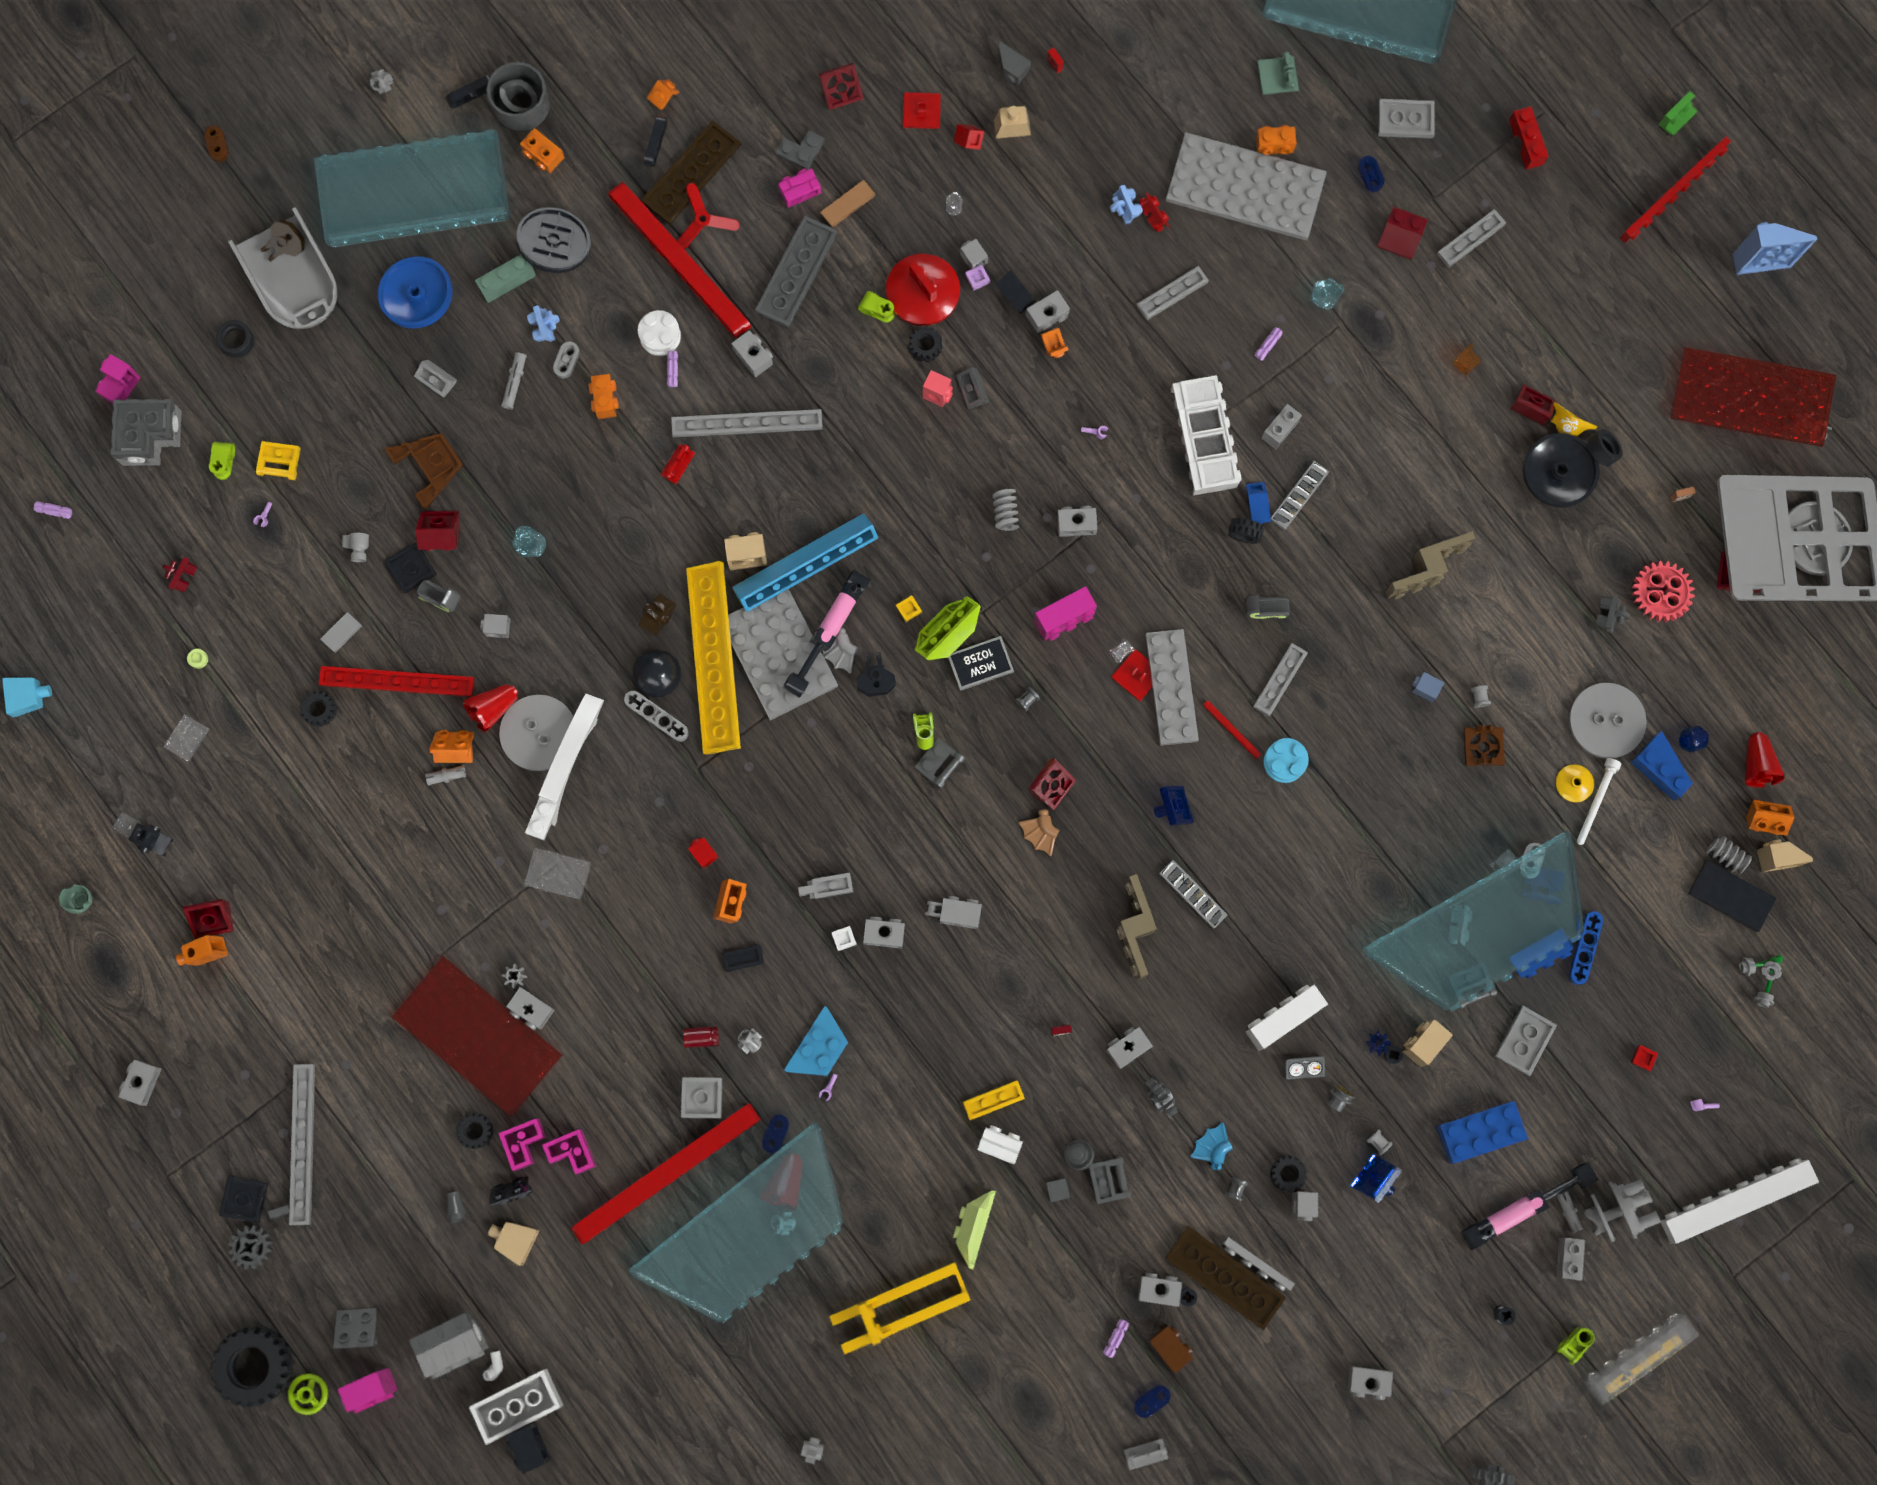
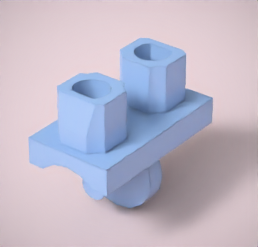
M1122 185L1113 194L1114 198L1112 200L1114 204L1110 206L1112 212L1117 211L1119 216L1122 215L1125 224L1130 223L1143 212L1141 205H1133L1132 203L1136 197L1133 188L1126 189L1125 185Z
M538 305L534 306V312L527 315L530 325L538 324L539 329L532 331L534 340L538 342L544 340L554 341L553 330L556 329L555 324L560 321L559 316L552 315V311L541 309Z

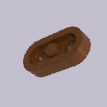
M215 125L209 126L204 133L209 154L214 161L223 162L229 156L225 134L220 127Z

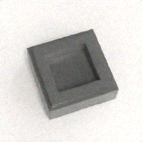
M1066 1178L1046 1183L1050 1202L1070 1198Z

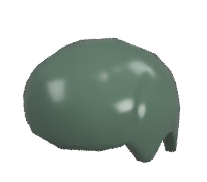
M73 884L68 889H63L59 896L60 906L72 914L86 911L93 900L92 893L87 887Z

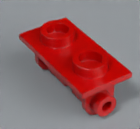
M1146 193L1148 198H1141L1139 205H1141L1145 216L1153 214L1148 218L1153 230L1160 232L1163 229V225L1170 227L1167 222L1169 217L1164 210L1161 211L1158 205L1160 203L1156 196Z
M679 444L660 476L677 484L696 453L691 451L690 447L686 444Z

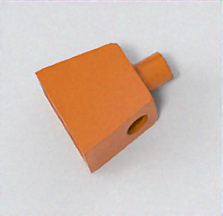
M206 935L182 945V953L176 955V960L180 966L184 964L198 966L228 956L224 938Z

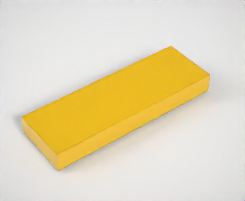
M1017 1080L966 1100L963 1104L969 1120H973L1025 1098Z

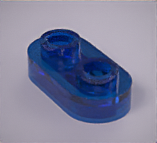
M1372 156L1363 157L1358 165L1363 182L1369 191L1378 192L1382 189L1385 182L1378 162ZM1371 182H1376L1377 185L1374 186Z
M775 1115L769 1122L762 1140V1147L768 1153H776L782 1147L789 1129V1121L785 1116ZM777 1121L783 1123L782 1128H776L775 1124ZM773 1139L775 1141L774 1147H769V1140Z
M1163 1385L1154 1386L1135 1401V1413L1141 1418L1150 1417L1168 1404L1171 1398L1170 1391ZM1159 1392L1164 1393V1398L1161 1400L1157 1398ZM1147 1404V1411H1141V1405Z

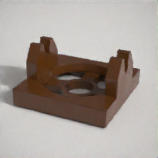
M1480 725L1464 728L1465 766L1505 765L1503 727ZM1480 733V741L1477 744H1470L1472 738ZM1486 733L1492 735L1498 744H1491L1487 740ZM1479 743H1487L1489 750L1481 752L1478 748ZM1471 750H1476L1481 754V759L1474 757ZM1491 750H1498L1494 758L1487 759V754Z

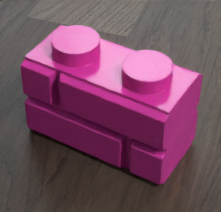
M802 169L796 176L784 177L778 183L779 191L788 208L821 194V186L812 169Z

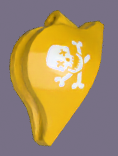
M1554 402L1553 405L1557 412L1551 422L1556 424L1559 433L1578 436L1585 430L1598 427L1575 416Z

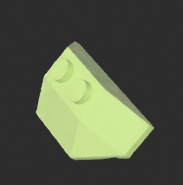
M993 1190L967 1203L966 1208H961L959 1218L962 1219L960 1227L956 1226L953 1235L970 1269L974 1268L996 1193Z

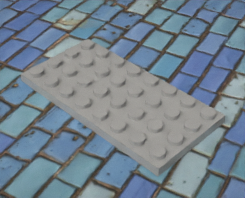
M1185 132L1166 202L1307 241L1327 171L1263 155L1259 152Z

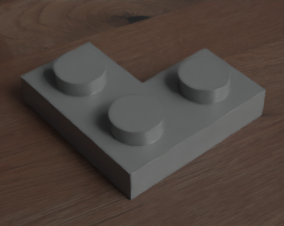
M808 130L800 145L783 138L775 155L802 169L809 170L822 148L825 138Z

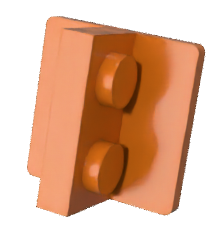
M441 730L435 732L429 748V752L433 753L434 763H472L474 732L466 730L458 732Z

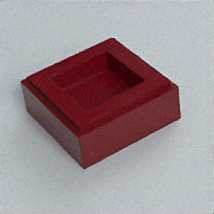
M1070 1025L1052 1027L1051 1029L1052 1036L1072 1033Z

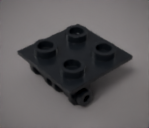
M518 1177L512 1180L511 1183L494 1186L490 1190L489 1206H502L509 1203V1201L513 1202V1198L518 1200V1197L521 1199L530 1196L533 1190L531 1185H529V1177Z

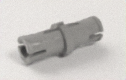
M464 765L450 769L442 768L441 771L426 773L427 785L440 782L449 783L450 780L466 777V770Z
M1565 1191L1562 1194L1556 1195L1563 1210L1561 1213L1566 1217L1571 1233L1582 1230L1583 1227L1576 1213L1578 1210L1576 1207L1574 1208L1569 1192Z

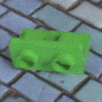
M1690 91L1665 115L1659 124L1671 136H1674L1697 112L1692 106L1693 103H1691L1695 95Z

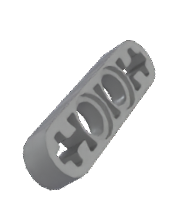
M630 691L625 695V704L635 713L675 741L682 742L687 739L689 732L683 723L636 691ZM637 696V701L642 704L640 710H637L639 706L636 703L630 704V697L634 698ZM646 706L654 708L652 715L646 716L643 713ZM661 717L669 718L670 722L667 726L662 727L659 725ZM674 722L676 723L674 725L676 729L680 730L683 728V736L679 735L676 737L677 733L673 729L668 732Z

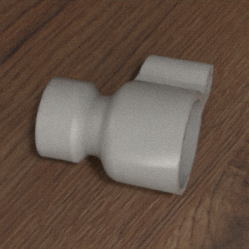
M351 533L350 535L342 536V547L353 550L351 561L366 562L365 550L369 547L368 534Z

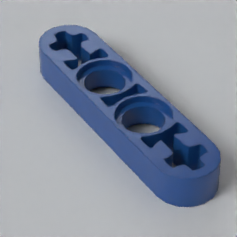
M1595 911L1585 915L1569 971V980L1575 985L1584 984L1589 978L1603 925L1602 915ZM1595 916V920H1597L1598 923H1595L1593 925L1592 930H1586V927L1590 928L1592 924V921H1590L1589 918ZM1585 934L1593 936L1592 944L1584 942ZM1581 952H1585L1589 957L1586 963H1582L1579 960ZM1576 964L1583 967L1586 966V969L1583 968L1580 972V975L1583 976V979H1579L1578 981L1577 977L1574 976V973H1578L1580 967H1576Z

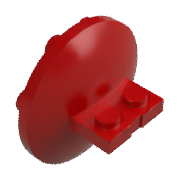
M915 254L902 259L891 270L886 282L887 300L894 305L893 312L900 319L912 325L929 326L943 321L954 311L959 301L960 283L955 270L942 258L931 254Z

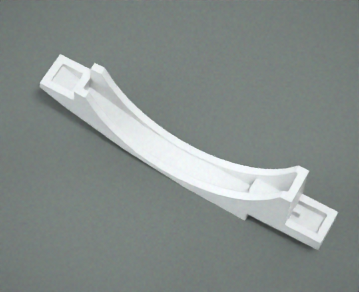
M585 694L538 795L539 800L526 829V834L545 840L550 825H556L562 795L571 769L584 741L598 721L597 717L604 700L589 694Z

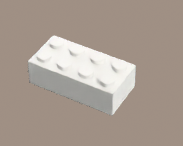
M1307 984L1295 992L1296 997L1293 998L1291 995L1280 1002L1281 1007L1279 1009L1274 1007L1263 1014L1265 1017L1263 1020L1258 1018L1247 1025L1249 1029L1245 1032L1258 1051L1265 1049L1328 1005L1315 985L1309 987Z
M546 1368L469 1408L487 1445L562 1407L563 1403Z

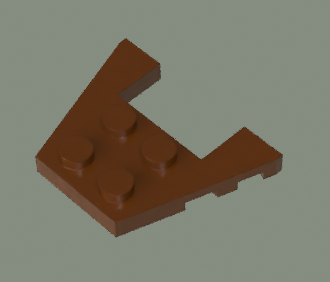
M442 433L421 438L415 442H406L399 446L385 448L394 464L412 454L431 484L414 494L424 510L430 506L463 466Z

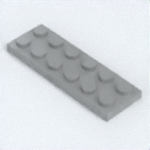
M1184 629L1146 633L1145 638L1160 746L1198 742Z

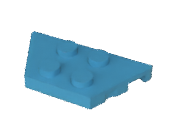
M826 1006L822 1009L784 1071L828 1076L848 1041Z

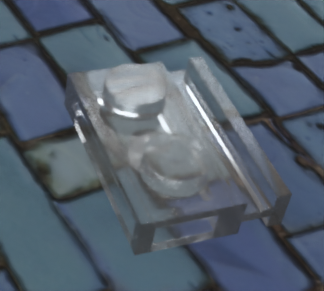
M184 714L165 743L164 748L189 762L210 729Z

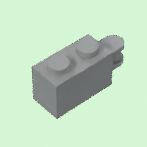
M948 896L947 899L943 898V903L927 901L929 906L928 912H925V915L940 918L941 924L978 929L982 904H978L977 900L967 899V902L959 901V897ZM936 907H942L941 914L935 913Z

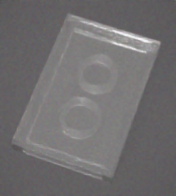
M534 848L524 885L581 900L591 862Z

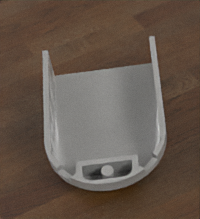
M294 207L292 210L295 215L285 221L292 222L305 237V250L299 255L283 254L270 262L268 258L271 254L277 252L276 249L271 246L269 250L263 253L260 249L271 239V228L238 245L232 240L228 242L271 317L286 327L306 329L320 324L331 314L337 300V284L302 216Z

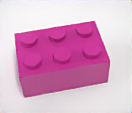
M1085 586L1036 612L1034 623L1044 641L1048 639L1052 641L1060 636L1059 633L1075 629L1077 627L1076 624L1092 620L1097 605Z
M387 1368L339 1388L338 1391L346 1411L353 1410L355 1414L394 1397L393 1392L398 1391L390 1369Z

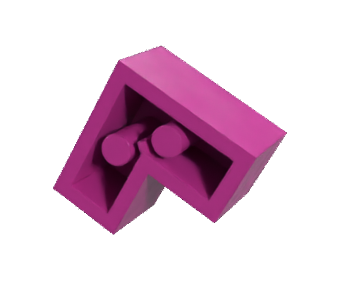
M110 354L102 362L100 370L106 376L98 383L96 392L112 404L113 400L123 401L127 399L141 377L130 365Z
M540 1119L531 1120L499 1133L512 1171H518L535 1164L528 1145L547 1138Z
M582 1129L542 1145L550 1164L569 1157L575 1174H581L597 1167Z

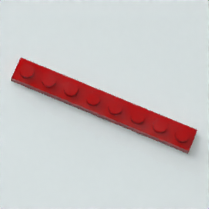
M1726 136L1631 225L1620 239L1624 243L1630 239H1636L1641 233L1639 230L1642 227L1646 229L1654 221L1652 218L1655 215L1659 217L1666 210L1664 206L1668 203L1670 205L1673 204L1679 197L1677 194L1680 191L1684 193L1691 186L1690 182L1693 179L1697 181L1704 174L1703 170L1705 168L1710 169L1715 164V158L1718 155L1722 157L1729 150L1727 146L1731 140Z
M321 666L319 685L326 687L464 697L473 696L475 682L474 677L330 666Z

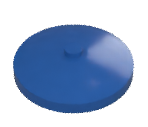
M409 257L395 263L385 272L378 288V301L382 311L393 323L405 328H422L436 322L449 308L453 296L452 282L446 270L438 262L426 257Z

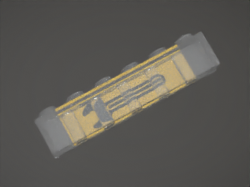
M1681 1314L1670 1316L1667 1319L1668 1323L1664 1326L1659 1325L1651 1330L1652 1334L1650 1336L1638 1339L1635 1342L1636 1346L1632 1349L1627 1348L1619 1354L1620 1357L1618 1359L1605 1363L1603 1370L1591 1373L1584 1384L1597 1403L1601 1405L1606 1404L1700 1336L1688 1318Z

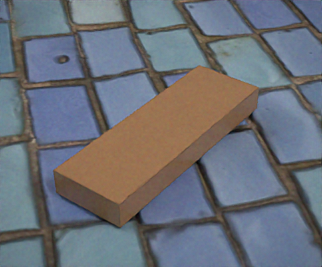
M863 180L821 211L820 215L833 228L872 199L875 193Z

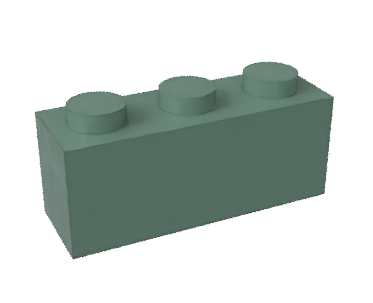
M520 254L476 279L475 282L485 300L489 303L534 278L536 275L532 266Z

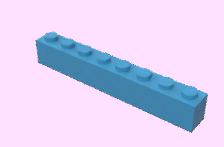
M863 513L732 588L745 611L748 612L878 539L873 524Z

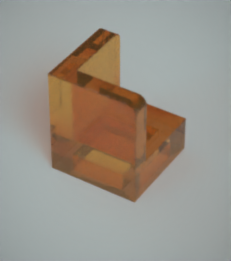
M1472 343L1453 362L1465 376L1481 362V359L1472 351L1474 347Z

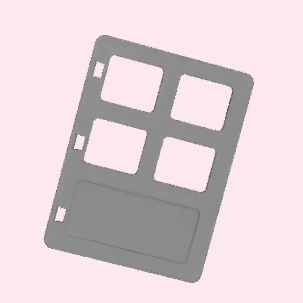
M1723 475L1718 478L1717 488L1730 593L1733 599L1739 601H1877V501L1874 482L1870 478ZM1786 491H1813L1816 493L1821 531L1791 530ZM1831 492H1859L1861 494L1866 532H1839L1836 530ZM1793 545H1817L1823 547L1828 586H1800L1797 583ZM1839 546L1868 547L1873 586H1845L1843 584ZM1753 590H1761V595H1753ZM1806 590H1814L1815 596H1806ZM1859 590H1866L1867 596H1859Z

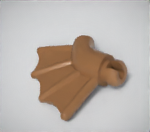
M1047 809L1039 810L1038 818L1020 821L1019 825L1023 828L1024 839L1031 841L1035 850H1043L1051 856L1055 838L1060 830L1052 825Z

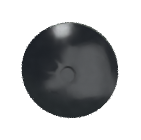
M1555 433L1539 439L1529 449L1523 462V477L1528 490L1539 501L1552 507L1566 508L1583 502L1594 491L1599 480V463L1591 455L1587 443L1570 434Z

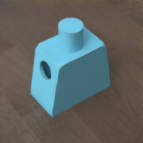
M2 678L6 714L12 717L42 708V698L52 696L50 685L41 686L40 681L35 678Z

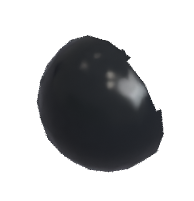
M654 651L643 654L636 659L633 666V681L636 688L652 698L670 694L678 686L681 678V667L677 659L667 651Z

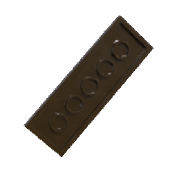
M712 120L645 195L641 202L671 225L690 203L686 186L693 183L700 192L741 146V142Z
M1189 1226L1186 1227L1165 1257L1166 1260L1263 1331L1286 1299L1284 1295Z

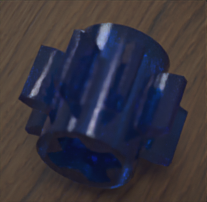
M1379 1030L1374 1035L1369 1034L1370 1041H1366L1367 1046H1372L1369 1052L1373 1053L1375 1051L1378 1056L1382 1052L1388 1053L1386 1047L1391 1045L1390 1041H1385L1388 1035L1386 1033L1381 1035ZM1377 1040H1381L1380 1046L1377 1047Z

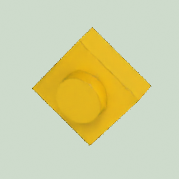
M913 596L896 605L905 622L922 613Z

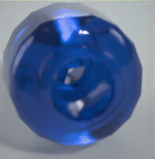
M1701 726L1686 728L1680 733L1679 745L1689 753L1702 750L1708 745V732Z

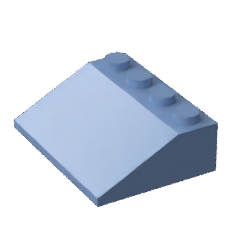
M1760 223L1733 253L1736 273L1738 275L1791 268L1815 243L1817 236L1777 223Z

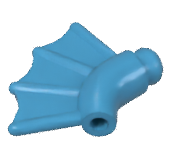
M1223 1122L1216 1128H1207L1205 1135L1196 1140V1149L1191 1154V1158L1211 1162L1213 1170L1222 1169L1225 1154L1233 1149L1228 1140Z

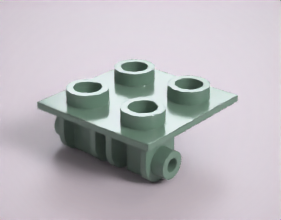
M1286 52L1282 54L1281 58L1258 60L1263 95L1299 91L1294 56L1292 57Z

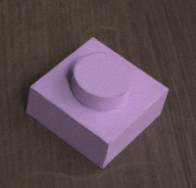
M982 265L965 272L973 291L990 283V279Z

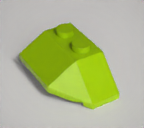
M968 596L964 597L963 600L946 605L919 632L915 651L926 660L948 658L975 631L981 606Z

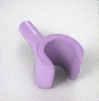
M1101 426L1099 429L1081 428V432L1095 434L1099 439H1104L1107 436L1100 433V430H1108L1106 426Z
M268 502L261 516L258 515L254 518V524L257 525L259 520L262 519L261 527L267 526L268 520L266 517L272 503Z
M836 1074L832 1075L826 1088L820 1092V1098L823 1092H828L829 1094L826 1101L832 1097L831 1089L837 1078Z
M1702 1099L1690 1102L1694 1111L1720 1107L1719 1103L1703 1104Z

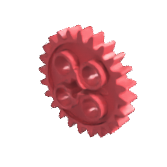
M1659 561L1657 565L1653 562L1649 567L1645 566L1643 571L1637 573L1639 577L1633 580L1637 584L1631 586L1636 591L1631 596L1637 597L1633 603L1640 604L1637 610L1644 609L1643 616L1649 613L1650 620L1656 616L1657 622L1662 618L1664 622H1667L1669 618L1672 621L1677 619V616L1680 618L1683 616V612L1686 613L1689 610L1687 606L1693 604L1689 599L1695 597L1690 592L1695 588L1689 587L1693 580L1686 579L1689 575L1688 573L1682 574L1684 568L1677 570V564L1670 567V563L1667 561L1663 566L1662 562ZM1652 577L1658 580V585L1652 582ZM1670 581H1674L1677 584V588L1672 587ZM1649 595L1655 597L1656 603L1650 601ZM1668 599H1672L1674 601V606H1671L1668 603Z

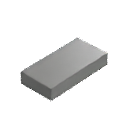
M347 612L321 640L336 653L362 625Z

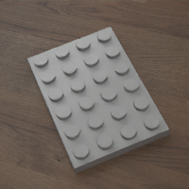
M789 589L748 612L741 608L728 615L731 645L770 721L838 687L820 651L805 676L809 684L802 696L798 698L783 688L785 681L792 672L799 673L815 646L809 642L813 635Z

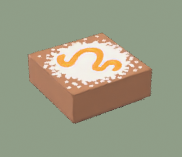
M1694 487L1676 490L1670 496L1673 503L1689 499L1696 492Z

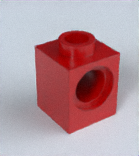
M698 837L690 843L691 847L688 849L703 869L719 858L704 837L701 839Z

